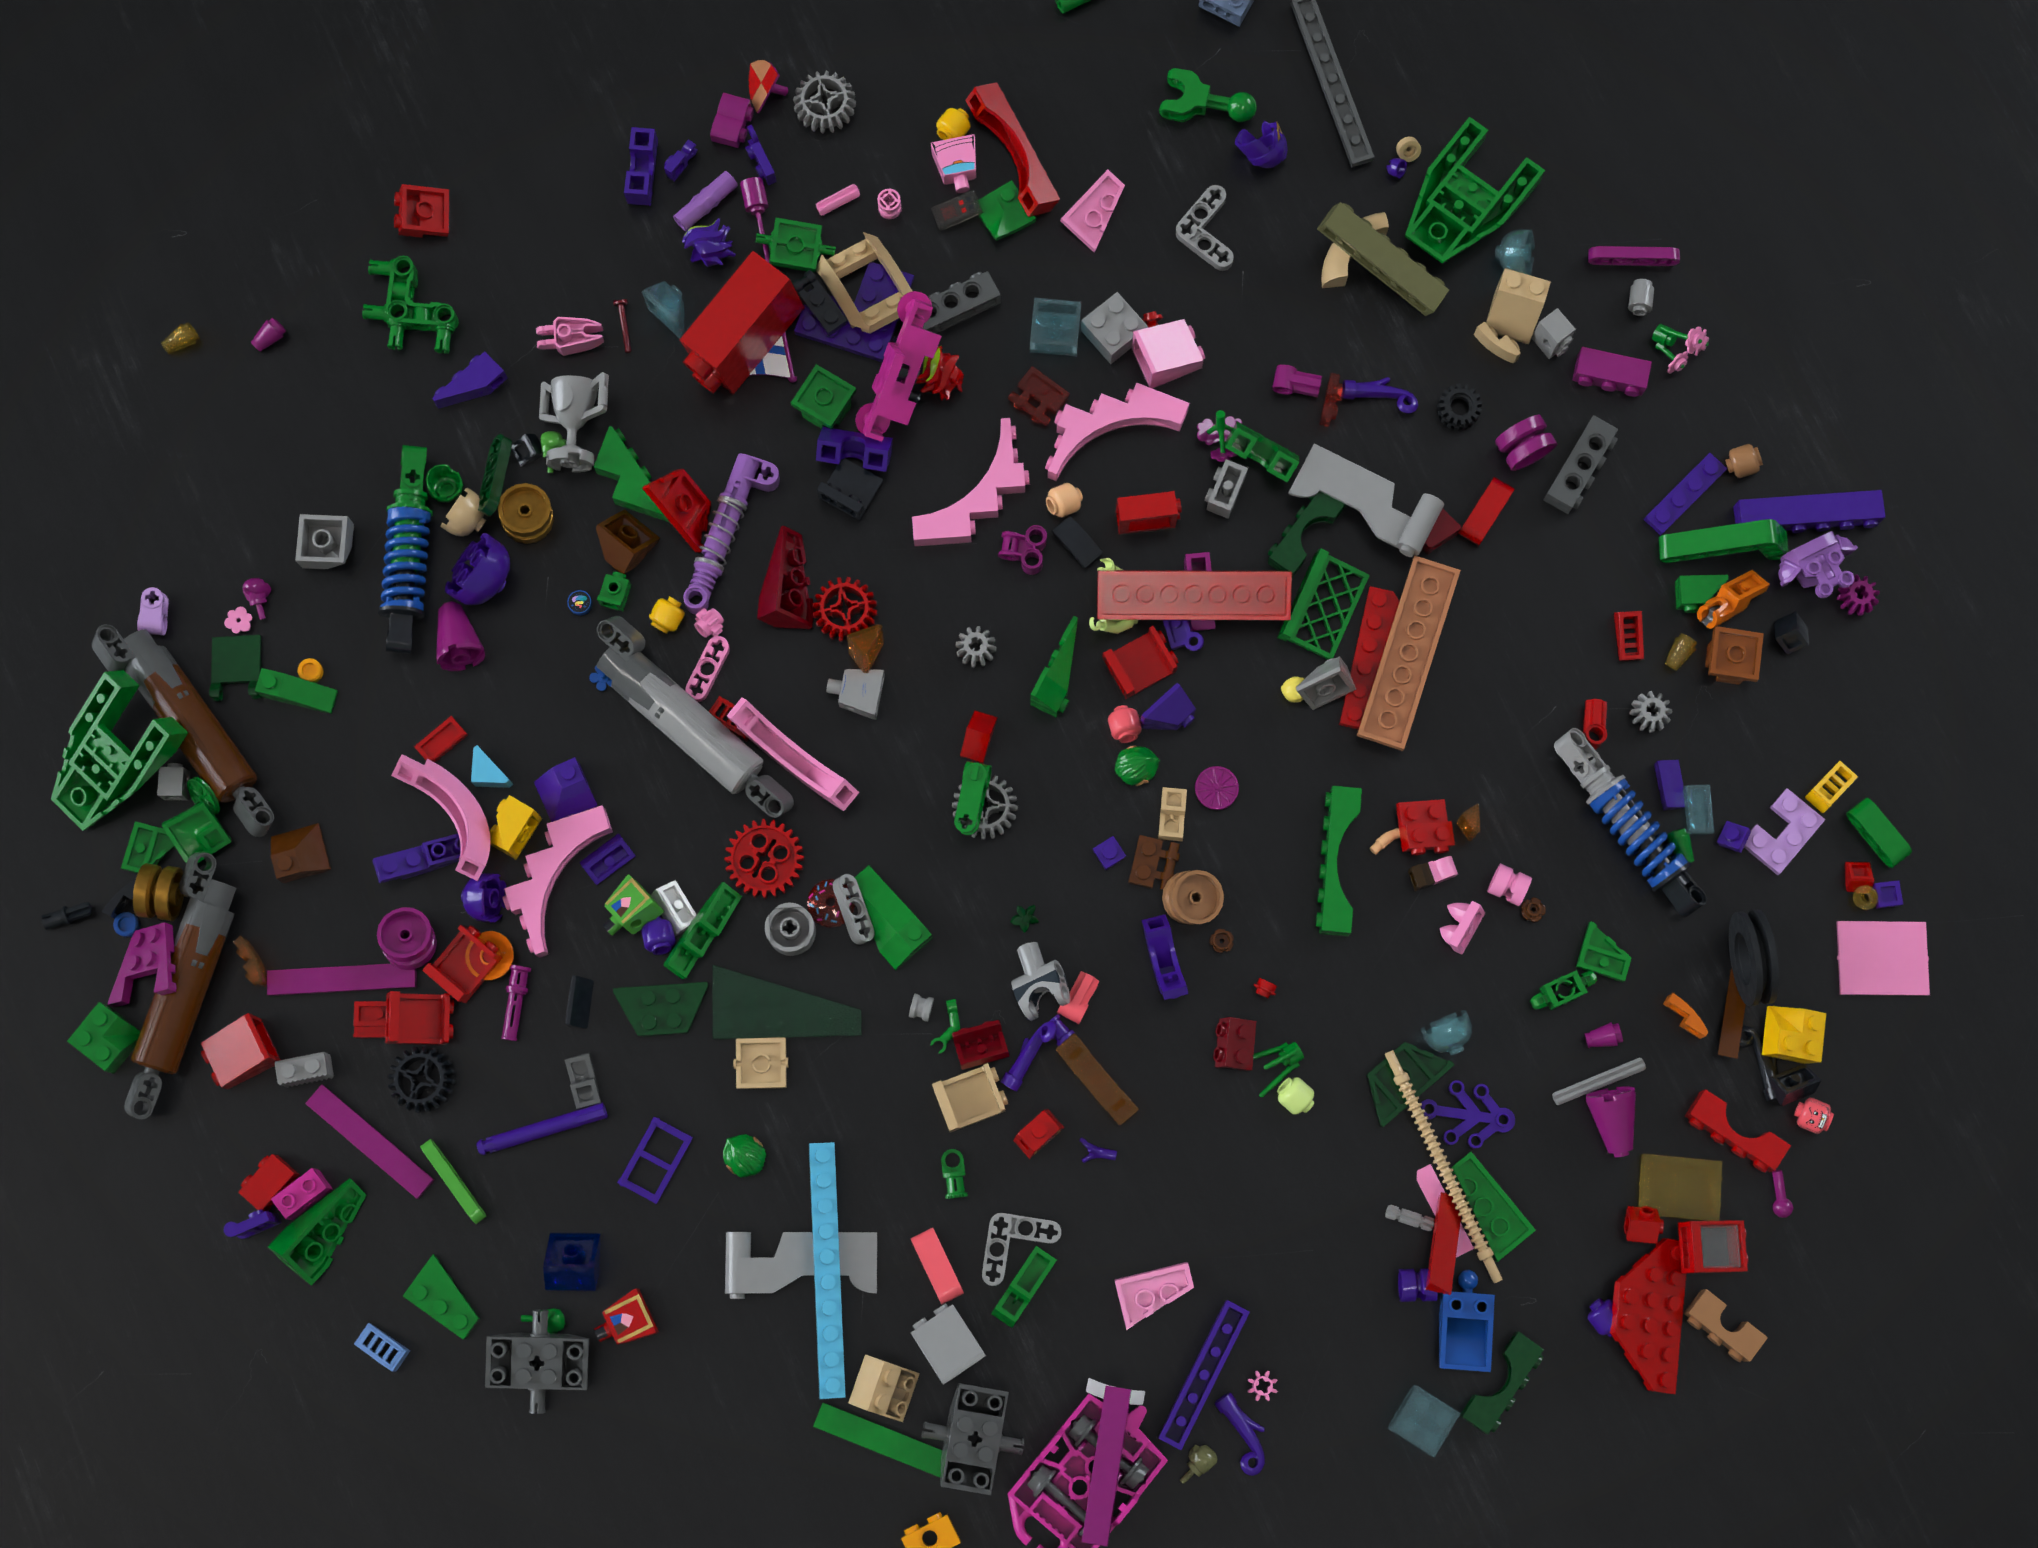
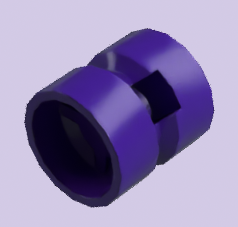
M1428 1268L1420 1269L1418 1273L1414 1269H1399L1398 1291L1400 1302H1415L1417 1298H1420L1421 1301H1437L1438 1292L1426 1290Z

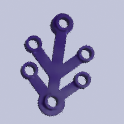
M1459 1080L1451 1082L1448 1090L1450 1094L1457 1097L1465 1109L1438 1106L1431 1099L1421 1102L1422 1110L1426 1105L1433 1107L1431 1114L1424 1112V1116H1428L1427 1120H1431L1436 1116L1464 1120L1453 1130H1448L1443 1134V1141L1447 1145L1457 1143L1459 1137L1478 1122L1490 1124L1479 1133H1474L1468 1137L1467 1143L1473 1149L1480 1148L1484 1140L1496 1131L1505 1133L1510 1131L1515 1125L1513 1112L1508 1108H1499L1489 1095V1088L1485 1084L1475 1086L1473 1094L1477 1099L1483 1101L1490 1113L1481 1112L1464 1091V1084ZM1459 1084L1461 1087L1460 1092H1454L1452 1085ZM1478 1087L1485 1089L1484 1096L1477 1094ZM1501 1115L1506 1116V1124H1501L1499 1122V1117ZM1448 1133L1454 1134L1455 1140L1453 1142L1447 1140L1446 1136ZM1473 1136L1479 1138L1480 1143L1478 1146L1472 1144L1471 1139Z

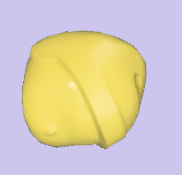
M1292 677L1281 686V691L1289 702L1298 703L1304 700L1296 690V687L1304 680L1303 677Z

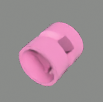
M1500 863L1487 892L1499 898L1506 896V901L1520 906L1529 889L1532 877L1521 872L1514 874L1512 868Z

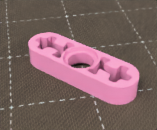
M715 636L708 641L686 685L685 691L697 702L705 700L730 652L729 644L724 637ZM722 643L724 650L717 652L715 656L719 660L717 663L713 658L707 657V655L713 657L715 653L713 645ZM705 663H711L714 665V672L710 675H704L701 673V667ZM697 676L705 681H709L707 684L704 681L700 686L703 691L702 694L697 693L696 696L693 695L691 688H697L700 680L696 678Z

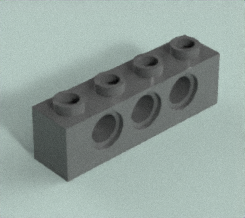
M989 272L975 273L969 280L963 283L956 282L942 293L935 292L929 295L928 298L933 307L932 312L936 313V315L924 323L923 329L938 333L1000 304L1001 295ZM969 292H976L978 294L975 298H969L966 295ZM951 301L957 304L954 308H948L945 305Z
M1593 415L1543 501L1566 514H1569L1572 508L1577 510L1584 498L1580 495L1582 490L1590 488L1595 477L1591 476L1595 468L1600 471L1607 459L1603 456L1606 449L1611 451L1618 438L1615 437L1618 428ZM1589 443H1596L1600 450L1591 449ZM1584 462L1588 469H1580L1577 463ZM1566 482H1573L1577 489H1569Z

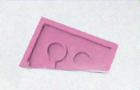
M1107 170L1060 221L1088 248L1095 252L1125 185Z
M1188 1262L1114 1280L1126 1330L1194 1288Z

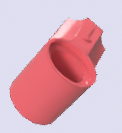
M1081 971L1070 991V1002L1064 1006L1060 1005L1057 1013L1080 1024L1088 1009V1002L1099 984V980Z

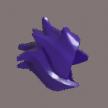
M719 218L710 226H694L685 232L682 243L685 244L684 248L694 247L691 255L692 263L702 260L707 267H711L717 264L723 265L721 259L727 256L735 257L736 254L728 250L732 247L733 241H725L731 228L723 225L718 231Z

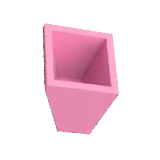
M1185 319L1133 332L1132 351L1149 388L1153 389L1202 369L1203 359H1205L1201 346L1196 345L1194 330L1191 325L1187 326Z

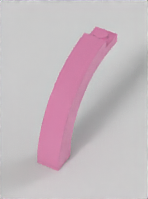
M741 698L728 713L727 717L755 745L799 781L842 811H845L859 794L846 779L821 764L785 736L746 699Z
M402 754L391 776L423 791L447 812L457 829L461 845L460 858L455 871L478 881L486 866L490 852L489 826L482 808L468 788L449 771L429 759L423 765Z

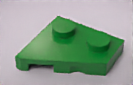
M135 821L121 869L138 873L141 866L145 863L157 865L174 847L165 830Z
M1590 921L1576 967L1624 982L1632 958L1623 949H1620L1616 942L1597 928L1594 922Z

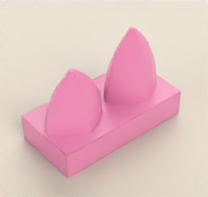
M1474 901L1471 904L1452 903L1447 905L1451 916L1459 922V925H1447L1440 928L1441 936L1445 942L1452 947L1453 951L1463 955L1485 915L1482 906Z

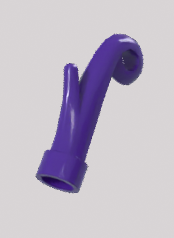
M1389 377L1371 382L1343 380L1342 399L1392 398L1398 399L1397 406L1403 413H1412L1418 408V400L1412 393L1404 389L1385 386V384L1390 382ZM1404 401H1407L1410 405H1405Z
M1049 1021L1038 1028L1031 1039H1024L1018 1058L1009 1072H1005L1000 1081L1001 1083L1016 1092L1023 1083L1022 1079L1042 1043L1050 1042L1057 1033L1055 1022Z
M1228 1392L1216 1400L1214 1404L1219 1412L1226 1416L1252 1452L1246 1453L1242 1457L1240 1466L1245 1474L1254 1476L1262 1471L1265 1464L1264 1451L1254 1430L1264 1432L1265 1429L1249 1418L1236 1404L1237 1401L1232 1393ZM1250 1458L1255 1459L1253 1468L1248 1465Z

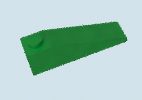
M1073 616L1059 642V650H1054L1048 664L1049 668H1044L1031 693V706L1056 718L1059 712L1064 713L1069 703V700L1066 698L1078 625V617Z
M868 865L854 878L858 883L874 928V940L878 950L896 971L933 939L932 934Z
M349 1178L289 1224L272 1241L268 1248L285 1265L312 1286L330 1266L333 1260L331 1256L337 1244L341 1245L344 1239L342 1235L348 1223L353 1222L366 1194Z

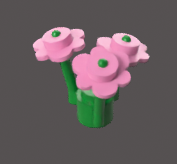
M1664 324L1657 326L1652 340L1657 342L1655 348L1662 351L1672 360L1667 370L1669 374L1674 371L1678 372L1685 367L1688 353L1692 354L1695 352V356H1698L1699 351L1706 349L1709 345L1706 329L1702 332V328L1698 326L1695 329L1692 328L1687 335L1675 331ZM1677 337L1686 340L1685 346H1687V351L1679 353L1677 356L1666 348V346H1673Z

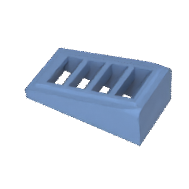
M371 1323L367 1324L354 1345L391 1372L398 1370L410 1352L409 1349ZM372 1331L375 1335L366 1346L363 1343ZM380 1337L382 1342L375 1351L372 1350V1347ZM388 1343L390 1347L382 1357L380 1352ZM396 1349L398 1352L391 1362L387 1359L393 1350Z

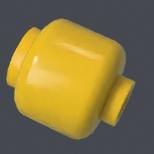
M948 108L936 123L938 136L942 140L965 136L971 127L968 120L969 115L961 108L958 110Z
M670 596L668 600L658 599L649 614V618L652 621L651 625L666 634L669 631H676L685 616L684 610L680 608L682 603Z

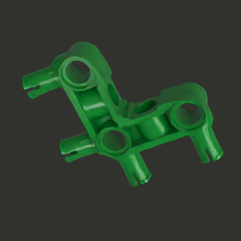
M399 256L390 261L370 259L369 265L371 266H368L369 275L390 276L386 304L384 306L364 304L363 309L365 310L362 311L363 319L384 320L390 328L387 345L389 349L395 350L396 347L397 350L403 349L405 330L437 332L434 351L442 353V350H444V354H448L450 352L451 334L454 333L459 324V319L453 308L448 304L431 302L430 304L413 302L414 290L418 285V271L408 256ZM410 267L407 272L400 273L402 268ZM404 311L401 317H394L397 312ZM444 315H451L449 320L441 321Z

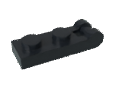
M811 270L805 272L804 277L792 281L798 296L828 336L848 324L847 318ZM810 284L813 289L806 292L804 288Z

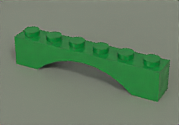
M1332 786L1330 792H1326L1325 807H1329L1328 816H1324L1323 831H1327V838L1322 840L1321 854L1325 855V864L1320 865L1319 878L1323 879V888H1319L1317 899L1318 903H1322L1321 912H1317L1316 927H1320L1319 934L1349 937L1352 931L1353 908L1347 901L1340 886L1337 873V856L1344 832L1360 813L1362 788Z

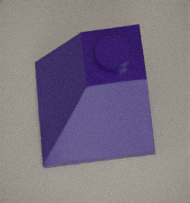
M1176 683L1141 715L1140 723L1143 729L1178 730L1181 726L1186 728L1194 721L1195 717L1193 715L1196 708L1182 687Z
M575 757L552 767L534 781L551 822L598 807L582 768Z

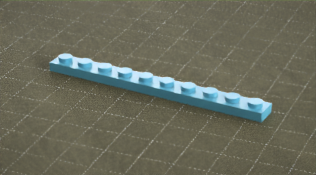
M809 1143L819 1399L846 1398L835 1143Z

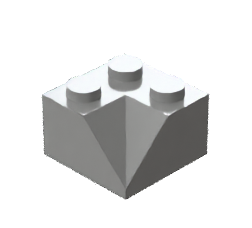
M300 514L295 561L305 569H329L345 564L352 549L354 523L348 516Z

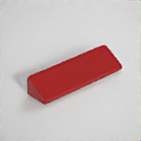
M1441 1192L1437 1201L1426 1290L1451 1295L1461 1216H1458V1213H1460L1459 1209H1455L1456 1203H1452L1453 1197Z

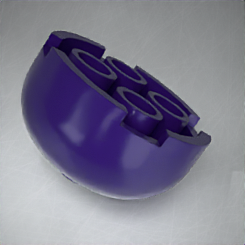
M487 533L481 534V540L478 543L472 541L467 546L451 570L453 572L452 581H448L445 585V592L466 605L483 604L496 593L501 592L506 585L505 580L510 570L508 551L503 544ZM469 560L470 565H472L474 569L465 564L464 562Z

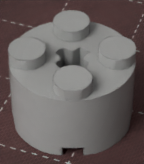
M783 903L778 905L766 918L765 934L776 951L784 955L794 956L802 954L811 948L816 937V925L811 914L804 907L796 903ZM790 924H793L794 928H796L792 934H788L785 929H789Z

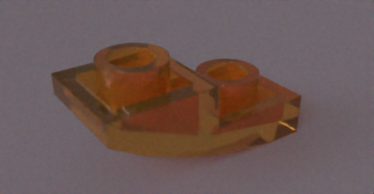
M240 936L233 943L239 948L236 950V953L244 961H248L243 966L248 972L245 975L246 978L255 986L260 984L266 987L267 973L260 956L246 938Z

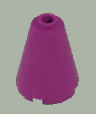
M453 601L444 603L438 610L437 664H440L443 670L448 671L465 670V665L471 663L473 667L484 660L485 651L463 607Z
M1621 1086L1616 1087L1617 1090H1608L1606 1088L1586 1094L1587 1105L1608 1153L1614 1154V1157L1629 1155L1628 1151L1633 1150L1635 1088Z

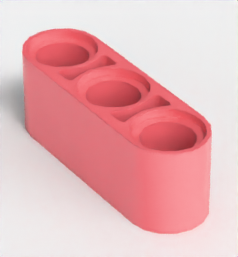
M932 1227L910 1238L941 1305L963 1295L962 1287L934 1228Z

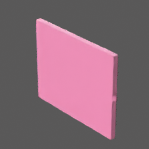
M1836 922L1840 995H1930L1926 922Z

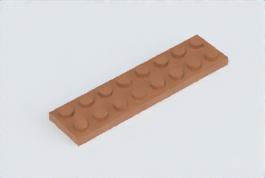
M1414 556L1357 733L1358 737L1401 751L1404 750L1461 570Z

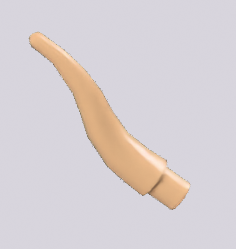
M1399 828L1385 832L1377 838L1376 842L1369 848L1371 852L1376 855L1392 841L1400 838Z

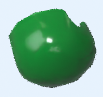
M447 464L435 465L427 472L425 478L429 495L442 503L455 501L461 495L464 487L459 472L452 470Z

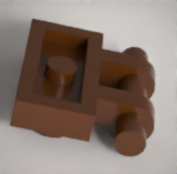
M1139 835L1129 883L1152 889L1155 879L1161 881L1160 890L1163 891L1167 881L1174 876L1175 864L1179 862L1180 857L1178 853L1180 844L1170 842L1169 851L1161 850L1163 840ZM1159 858L1166 860L1164 872L1156 871Z

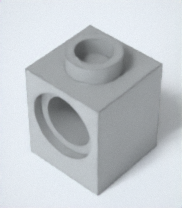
M168 763L167 767H160L157 796L163 800H188L187 781L190 779V771L178 763Z

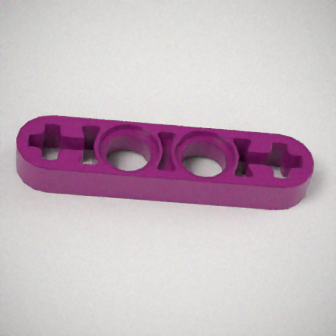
M1596 246L1588 250V262L1593 265L1674 266L1680 263V250L1673 247Z

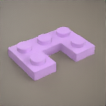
M1788 788L1782 792L1770 809L1789 824L1776 839L1756 824L1751 829V834L1744 846L1747 851L1776 875H1779L1825 821L1821 815Z

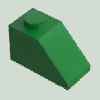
M1728 575L1679 576L1675 581L1677 610H1684L1685 613L1697 612L1727 582Z

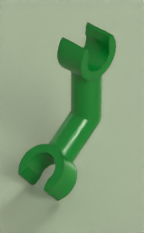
M956 999L946 1001L950 1027L940 1037L934 1038L930 1044L932 1046L936 1041L943 1043V1048L939 1051V1054L946 1050V1044L953 1038L952 1033L960 1030Z

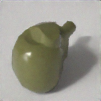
M1194 1445L1188 1453L1190 1461L1187 1465L1190 1470L1180 1481L1185 1484L1194 1474L1200 1477L1210 1470L1218 1460L1214 1450L1208 1445Z

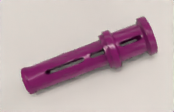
M517 965L510 966L509 985L506 986V992L509 994L501 1036L503 1040L517 1041L523 995L528 993L526 984L528 973L531 972L532 968ZM520 973L519 984H517L518 974ZM513 1006H515L512 1027H510Z

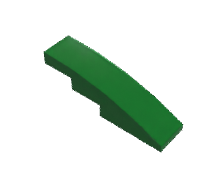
M722 882L687 927L663 966L679 978H687L697 959L703 957L713 938L721 933L742 895L725 882Z

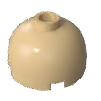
M468 487L464 490L467 493L466 497L460 495L446 515L447 520H449L447 525L443 522L441 524V528L455 536H467L474 530L479 532L486 522L483 518L484 513L478 511L479 495Z

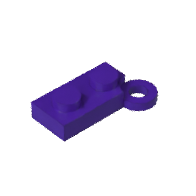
M749 125L747 129L751 139L748 140V146L745 148L751 160L755 159L758 166H755L758 176L762 179L765 178L769 186L777 182L775 172L758 140L753 126Z
M1163 620L1172 650L1186 646L1190 651H1198L1203 647L1204 638L1198 632L1192 631L1190 620ZM1193 637L1198 639V644L1195 646L1190 644V640Z

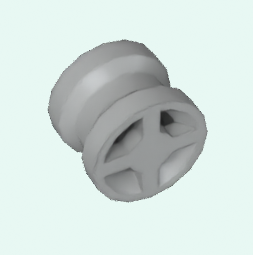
M914 994L909 1017H920L923 1021L928 1022L934 998L928 997L925 999L921 998L919 994Z

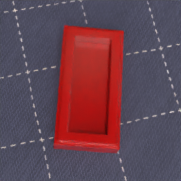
M450 716L416 744L414 748L426 761L429 759L435 763L467 737L468 734Z

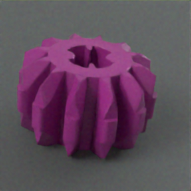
M1854 575V582L1848 588L1838 587V591L1841 594L1837 596V600L1844 602L1840 606L1841 609L1849 608V615H1852L1855 611L1858 616H1862L1864 612L1870 613L1873 610V606H1876L1879 602L1875 597L1880 594V591L1873 590L1876 582L1867 583L1868 576H1864L1861 580L1859 575Z

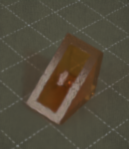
M880 624L847 635L849 655L863 673L869 672L884 644L883 629Z

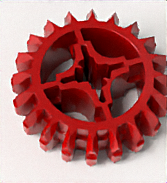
M838 577V584L834 585L829 580V589L824 586L820 588L824 595H815V599L819 602H815L812 605L817 610L813 612V617L819 618L816 621L817 627L823 626V634L830 631L829 636L831 639H834L839 634V641L842 642L844 640V635H848L849 641H853L852 634L856 633L857 637L861 638L862 633L860 630L863 629L865 632H869L870 629L867 624L874 625L875 620L870 616L877 615V610L873 609L877 606V601L871 600L874 597V593L867 592L868 586L866 584L860 587V580L857 579L854 584H851V578L847 577L846 583H842V579ZM846 593L857 595L862 602L849 600L846 597ZM838 594V601L830 605V608H826L830 599ZM842 600H844L845 605L848 606L847 619L845 618V614L842 612ZM861 610H864L862 617L852 624V617L860 613ZM832 616V618L842 619L844 626L832 623L827 617Z

